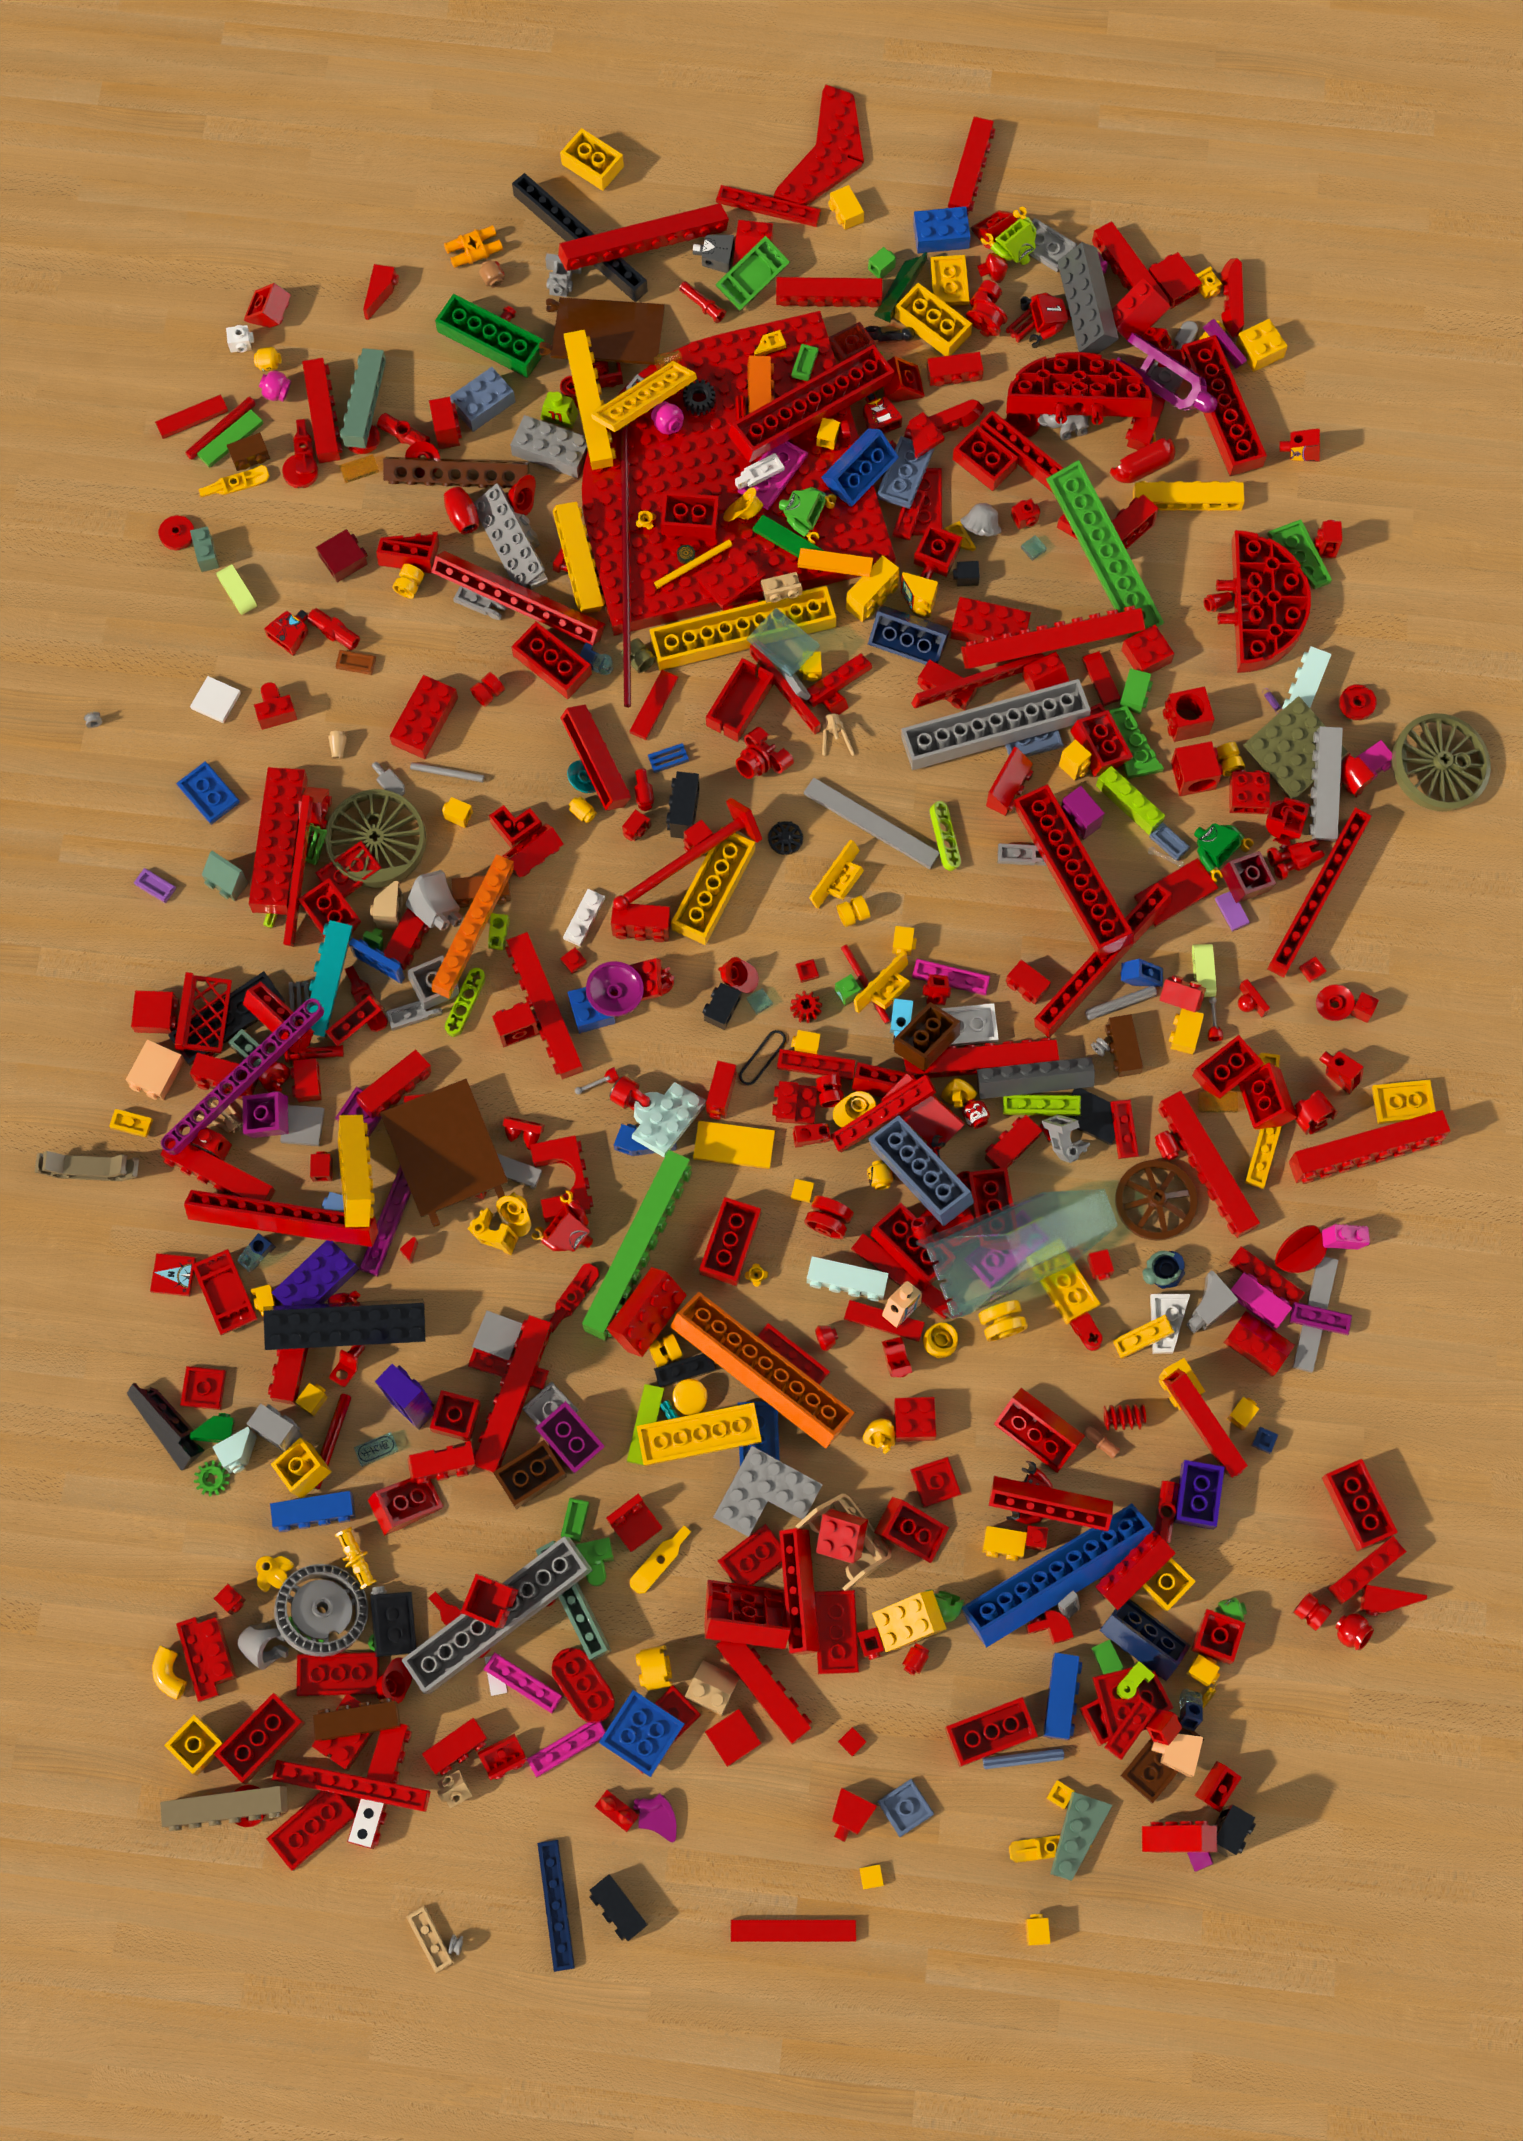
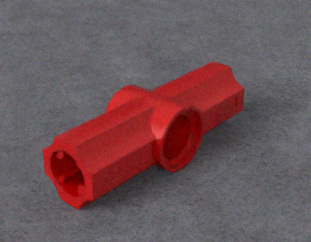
M387 413L381 414L378 418L377 427L396 437L402 444L412 445L418 441L430 442V437L410 427L407 421H399Z
M318 608L312 609L309 613L308 623L321 630L323 635L333 642L336 640L349 650H353L358 646L360 636L346 628L344 623L338 618H331Z
M1172 1481L1161 1482L1154 1531L1167 1544L1171 1542L1179 1484ZM1168 1508L1171 1512V1516L1164 1517L1161 1513V1509Z

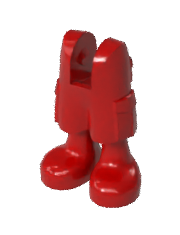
M1314 839L1287 846V851L1279 852L1275 847L1269 848L1267 856L1271 867L1275 866L1274 873L1279 880H1284L1288 877V873L1291 870L1300 871L1325 856L1323 850L1313 853L1311 851L1320 845L1319 841ZM1288 859H1291V860H1292V862H1289V863H1286V864L1281 863V862H1283V861H1285V860H1288Z

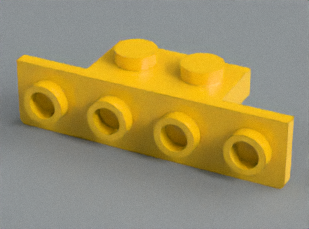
M849 840L847 845L844 846L830 869L812 891L809 898L816 908L819 909L829 894L844 900L864 870L861 866L851 863L860 851L853 840Z
M905 952L895 957L887 968H884L861 993L856 995L854 1005L857 1013H860L871 1001L886 1010L894 1002V999H897L910 986V981L899 974L909 965Z

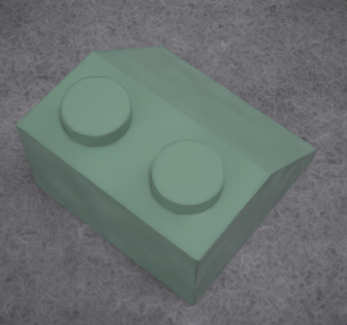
M214 851L209 853L202 872L205 885L211 889L216 888L224 898H231L235 901L248 885L243 871Z

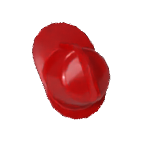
M525 475L520 478L508 492L507 499L515 513L526 516L533 508L536 480L532 475Z
M732 957L722 967L718 968L724 984L732 986L740 992L752 993L758 986L759 977L756 969L738 957Z
M397 1657L393 1659L385 1673L378 1678L376 1690L379 1700L392 1698V1701H396L399 1704L405 1698L413 1677L402 1662L403 1658Z

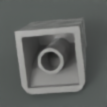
M439 870L418 876L405 905L430 928L437 926L443 931L449 927L450 923L454 927L460 926L463 917L458 913L460 907L449 890L445 873Z
M1212 1270L1205 1278V1289L1201 1303L1194 1310L1192 1318L1186 1324L1194 1334L1201 1328L1205 1331L1232 1309L1238 1301V1298Z

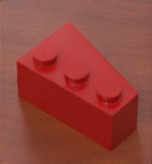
M438 531L432 532L429 535L417 533L411 537H404V535L381 537L376 552L378 565L402 569L404 564H410L419 568L422 572L431 573L440 545Z

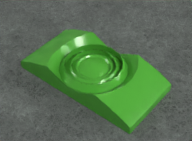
M765 236L715 285L741 311L762 289L775 279L790 261Z

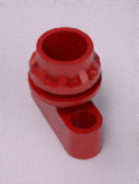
M756 727L744 736L747 747L741 751L740 757L736 759V767L743 777L751 779L754 776L758 777L768 772L770 767L776 773L781 774L794 764V759L784 748L779 752H775L776 745L771 744L769 746L765 742L769 734L761 727Z

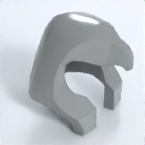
M268 1623L250 1625L240 1634L238 1639V1647L243 1655L262 1670L266 1669L280 1657L286 1658L289 1648L278 1645L271 1651L263 1652L268 1641L273 1638L286 1641L278 1629H269L271 1625Z

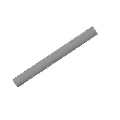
M414 762L410 766L411 770L484 782V775Z

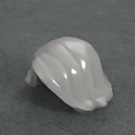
M988 503L976 504L960 520L967 530L976 535L990 537L1001 533V527L998 526V512Z

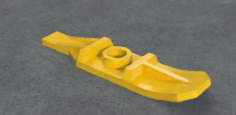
M260 465L248 471L222 477L211 485L199 488L200 496L202 498L216 493L227 495L258 486L268 481L270 476L268 468ZM237 480V483L231 484V481Z
M683 1526L672 1539L663 1541L630 1579V1587L638 1594L646 1593L678 1556L680 1545L691 1531ZM663 1556L665 1558L664 1563H658L657 1558Z
M1060 1835L1013 1841L1009 1846L1010 1859L1018 1863L1055 1858ZM1048 1843L1054 1845L1053 1851L1047 1850L1046 1846Z

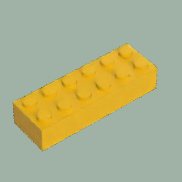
M734 833L708 851L671 921L673 931L706 946L755 852L754 841Z
M339 1115L338 1150L345 1227H369L370 1218L374 1216L371 1205H374L375 1198L374 1193L370 1192V1190H373V1179L369 1178L372 1175L371 1164H368L370 1162V1150H366V1148H369V1137L365 1136L367 1134V1123H364L363 1115Z

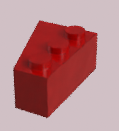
M471 1441L465 1442V1446L453 1448V1445L446 1446L447 1449L435 1451L433 1449L409 1455L407 1460L411 1482H417L420 1485L428 1483L430 1479L437 1478V1481L449 1479V1476L457 1475V1477L468 1476V1473L472 1471L475 1465Z

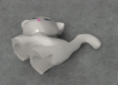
M1043 414L1038 418L1039 424L1044 427L1061 428V440H1069L1071 432L1074 430L1077 436H1084L1088 433L1087 427H1089L1088 416L1066 415L1067 421L1063 424L1062 419H1060V424L1055 421L1056 415Z

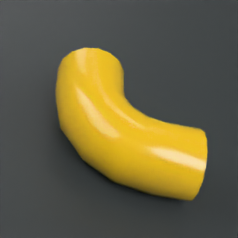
M160 1645L152 1665L153 1679L162 1692L175 1700H179L187 1687V1681L178 1678L173 1673V1664L178 1653Z

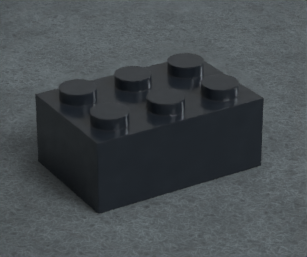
M677 771L676 778H672V795L669 798L670 812L667 813L666 823L671 837L684 839V831L695 824L700 781L699 774Z
M1233 1804L1223 1807L1214 1825L1217 1826V1852L1226 1857L1235 1856L1238 1853L1241 1854L1246 1845V1842H1244L1245 1837L1248 1834L1251 1835L1256 1824L1253 1822L1255 1817Z

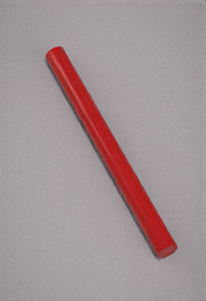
M846 944L841 947V950L865 989L869 981ZM872 1002L884 1024L890 1023L891 1019L886 1010Z

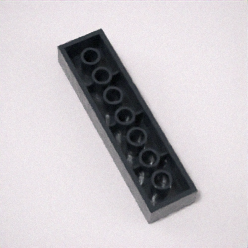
M423 1299L263 1307L265 1350L426 1342L425 1306Z

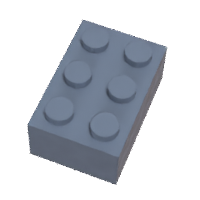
M493 367L450 396L451 403L456 405L457 414L473 432L515 403L514 391Z

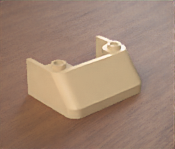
M840 1494L816 1507L796 1527L799 1529L809 1524L812 1531L819 1533L822 1515L830 1509L865 1519L866 1517L848 1495ZM869 1521L862 1557L854 1564L850 1563L846 1567V1575L851 1581L843 1587L844 1591L862 1581L891 1558L890 1549L882 1538L874 1533L875 1529Z

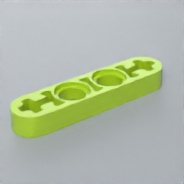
M937 801L929 809L943 867L948 871H954L960 866L961 858L949 809L943 801ZM940 823L945 825L946 831L940 828ZM944 840L949 842L951 848L945 846Z
M473 968L469 971L446 1020L445 1030L451 1037L459 1036L462 1033L485 983V973L480 968ZM479 974L481 979H477L475 986H473V975ZM469 989L473 990L474 996L466 998L464 997V992ZM460 1006H464L467 1009L463 1015L456 1013V1009ZM455 1018H457L458 1021L456 1025L458 1029H454L453 1031H451V1028L449 1026H453L456 1022Z

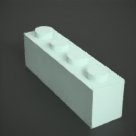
M1312 646L1309 652H1304L1301 662L1304 663L1303 667H1298L1295 674L1297 682L1296 684H1291L1288 692L1291 694L1290 699H1285L1282 709L1298 696L1309 708L1311 707L1331 657L1330 653Z
M812 1256L807 1283L813 1288L821 1289L822 1286L829 1288L831 1292L840 1293V1291H844L853 1297L863 1295L867 1296V1299L871 1301H879V1299L883 1300L889 1273Z

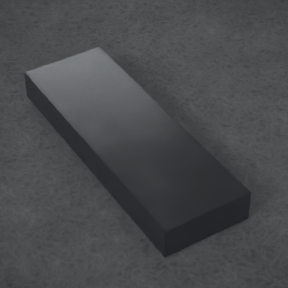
M702 1353L654 1368L659 1387L663 1388L679 1383L682 1380L714 1372L716 1367L714 1361Z

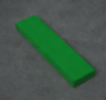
M762 515L753 527V532L799 558L801 548L824 551L765 515Z

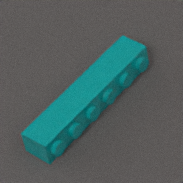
M329 920V924L325 923L323 935H326L324 943H320L318 950L321 957L320 961L316 960L314 972L317 973L315 980L312 979L310 983L311 997L306 999V1001L311 998L316 999L324 1008L323 1016L311 1027L314 1035L322 1037L327 1035L325 1031L329 1027L353 930L352 925ZM312 1006L310 1008V1013L316 1012L318 1010V1006Z

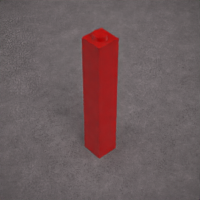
M1178 1368L1162 1381L1218 1464L1225 1467L1224 1473L1232 1478L1240 1475L1248 1465L1187 1374Z

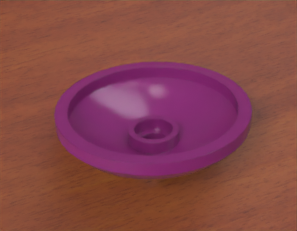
M611 961L597 966L587 979L586 995L589 1003L595 1010L607 1016L618 1017L632 1012L640 1004L643 997V981L639 973L633 967L623 962ZM615 991L617 992V995L613 996L611 995V992Z

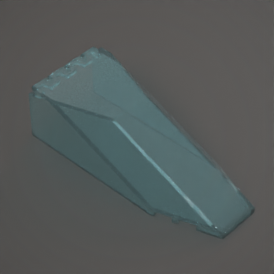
M1105 1189L1041 1192L928 1236L925 1239H920L916 1243L925 1249L927 1248L931 1262L939 1260V1263L933 1265L938 1281L946 1279L945 1282L940 1284L944 1298H953V1300L947 1302L948 1309L943 1310L942 1313L948 1318L954 1319L971 1314L1072 1265L1114 1230L1118 1224Z

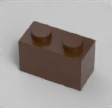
M261 433L227 444L237 471L246 470L250 466L262 464L270 459Z

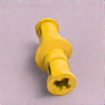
M349 1527L335 1534V1536L339 1538L343 1551L347 1555L343 1561H349L345 1567L353 1568L354 1575L357 1576L361 1585L359 1588L364 1589L377 1581L373 1579L369 1566L363 1558L368 1552L360 1551L359 1545L351 1532L352 1527Z

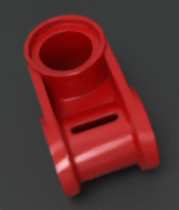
M1087 1311L1069 1321L1072 1329L1088 1350L1096 1351L1100 1348L1103 1338L1102 1334ZM1090 1337H1092L1093 1339L1097 1338V1342H1089Z

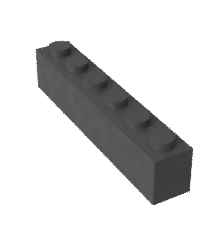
M1092 1057L977 1069V1088L980 1099L1094 1087L1095 1079Z

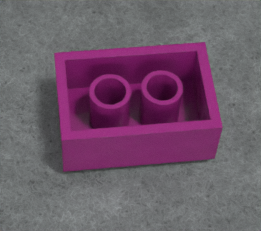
M566 1401L535 1427L573 1473L577 1472L605 1447Z

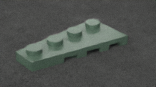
M1072 1792L1051 1875L1072 1881L1112 1807L1111 1804Z

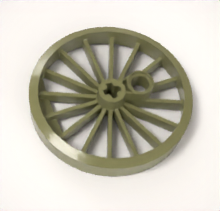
M1434 713L1416 718L1398 736L1392 751V768L1399 786L1411 800L1430 810L1447 812L1460 809L1476 800L1485 790L1489 781L1491 763L1484 741L1469 724L1451 715ZM1426 723H1436L1437 746ZM1442 723L1452 727L1444 749L1442 745ZM1421 726L1429 746L1412 730L1414 727ZM1457 729L1466 737L1451 752H1448L1453 735ZM1407 734L1424 751L1407 744ZM1467 739L1475 747V750L1452 755ZM1406 750L1424 759L1406 758ZM1477 753L1480 764L1471 763L1469 755ZM1457 760L1463 763L1462 766L1458 764ZM1407 763L1427 765L1407 772ZM1432 768L1415 786L1408 778L1410 775ZM1466 768L1481 769L1480 779L1464 770ZM1434 772L1425 795L1417 787ZM1457 775L1477 784L1476 790L1472 792ZM1437 777L1439 782V801L1430 798ZM1444 780L1454 802H1445ZM1452 780L1465 792L1468 798L1460 800Z
M372 789L351 795L336 807L326 826L325 844L330 862L332 861L336 869H339L349 879L356 882L362 881L363 887H386L394 881L403 880L416 869L426 848V828L420 814L406 798L388 790ZM373 799H385L381 814L374 812ZM370 800L371 813L365 818L358 803ZM389 800L400 804L386 822L383 823ZM355 805L368 829L345 812ZM404 807L412 813L411 816L388 827ZM341 816H343L363 832L336 826ZM372 819H378V823L376 825L369 824ZM414 819L418 822L419 829L390 833ZM334 830L361 836L332 841ZM420 834L418 845L389 839ZM362 841L371 854L375 850L376 861L379 865L378 850L380 849L391 868L380 869L363 880L364 876L373 871H366L370 859L368 855L363 871L346 873L338 862L335 863L334 860L341 854L334 856L332 846ZM387 843L416 850V853L411 860H408ZM383 847L407 864L394 867ZM362 849L355 858H360L365 851ZM357 860L351 863V867L356 863Z

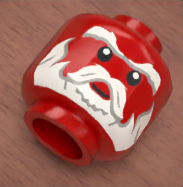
M971 1099L965 1103L962 1115L969 1127L979 1129L988 1124L990 1113L983 1101Z

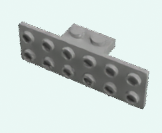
M496 483L476 500L474 504L479 520L511 580L526 587L545 571L534 550L540 545L537 540L538 536L529 525V519L525 515L513 511L500 484Z

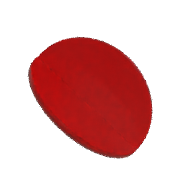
M1307 1225L1293 1232L1280 1246L1275 1257V1265L1290 1273H1302L1318 1266L1327 1252V1248L1323 1246V1237L1320 1229L1315 1225Z

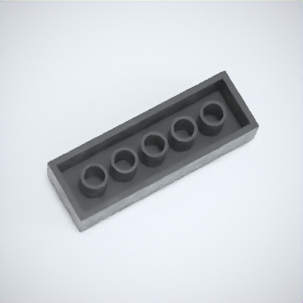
M1081 242L1057 262L1079 352L1099 354L1116 342L1119 337L1097 247Z

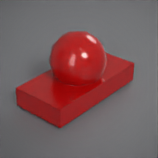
M1248 979L1241 982L1239 989L1243 995L1238 999L1239 1009L1247 1013L1255 1009L1261 1018L1267 1015L1270 1007Z

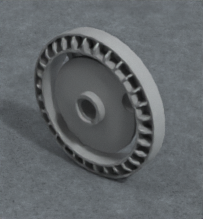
M329 1564L309 1565L292 1573L281 1586L275 1600L274 1616L280 1634L293 1648L311 1656H331L351 1647L364 1630L368 1617V1601L364 1590L359 1588L361 1586L360 1583L347 1571ZM316 1578L328 1579V1580H314V1581H311V1582H308V1583L304 1584L301 1588H300L299 1586H297V1585L301 1584L302 1582L307 1581V1580H310V1579H316ZM291 1591H294L296 1593L294 1597L289 1595ZM287 1602L291 1603V1616L294 1624L303 1634L311 1637V1640L303 1637L292 1626L287 1614ZM352 1605H355L356 1616L352 1629L340 1639L328 1642L329 1633L336 1632L339 1635L348 1626L352 1616ZM317 1607H323L326 1613L318 1612ZM316 1639L323 1640V1642H316Z

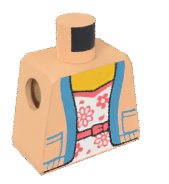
M906 1281L890 1296L882 1316L897 1328L921 1305V1291Z

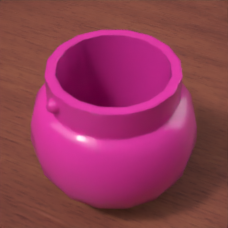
M272 370L267 375L263 374L259 387L262 388L261 393L266 399L284 402L291 385V380L287 379L282 372Z
M663 401L656 405L651 413L655 427L663 434L676 433L682 427L684 416L681 409L675 404Z

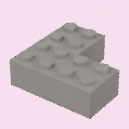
M751 1446L713 1518L749 1537L768 1501L794 1516L804 1519L823 1484Z

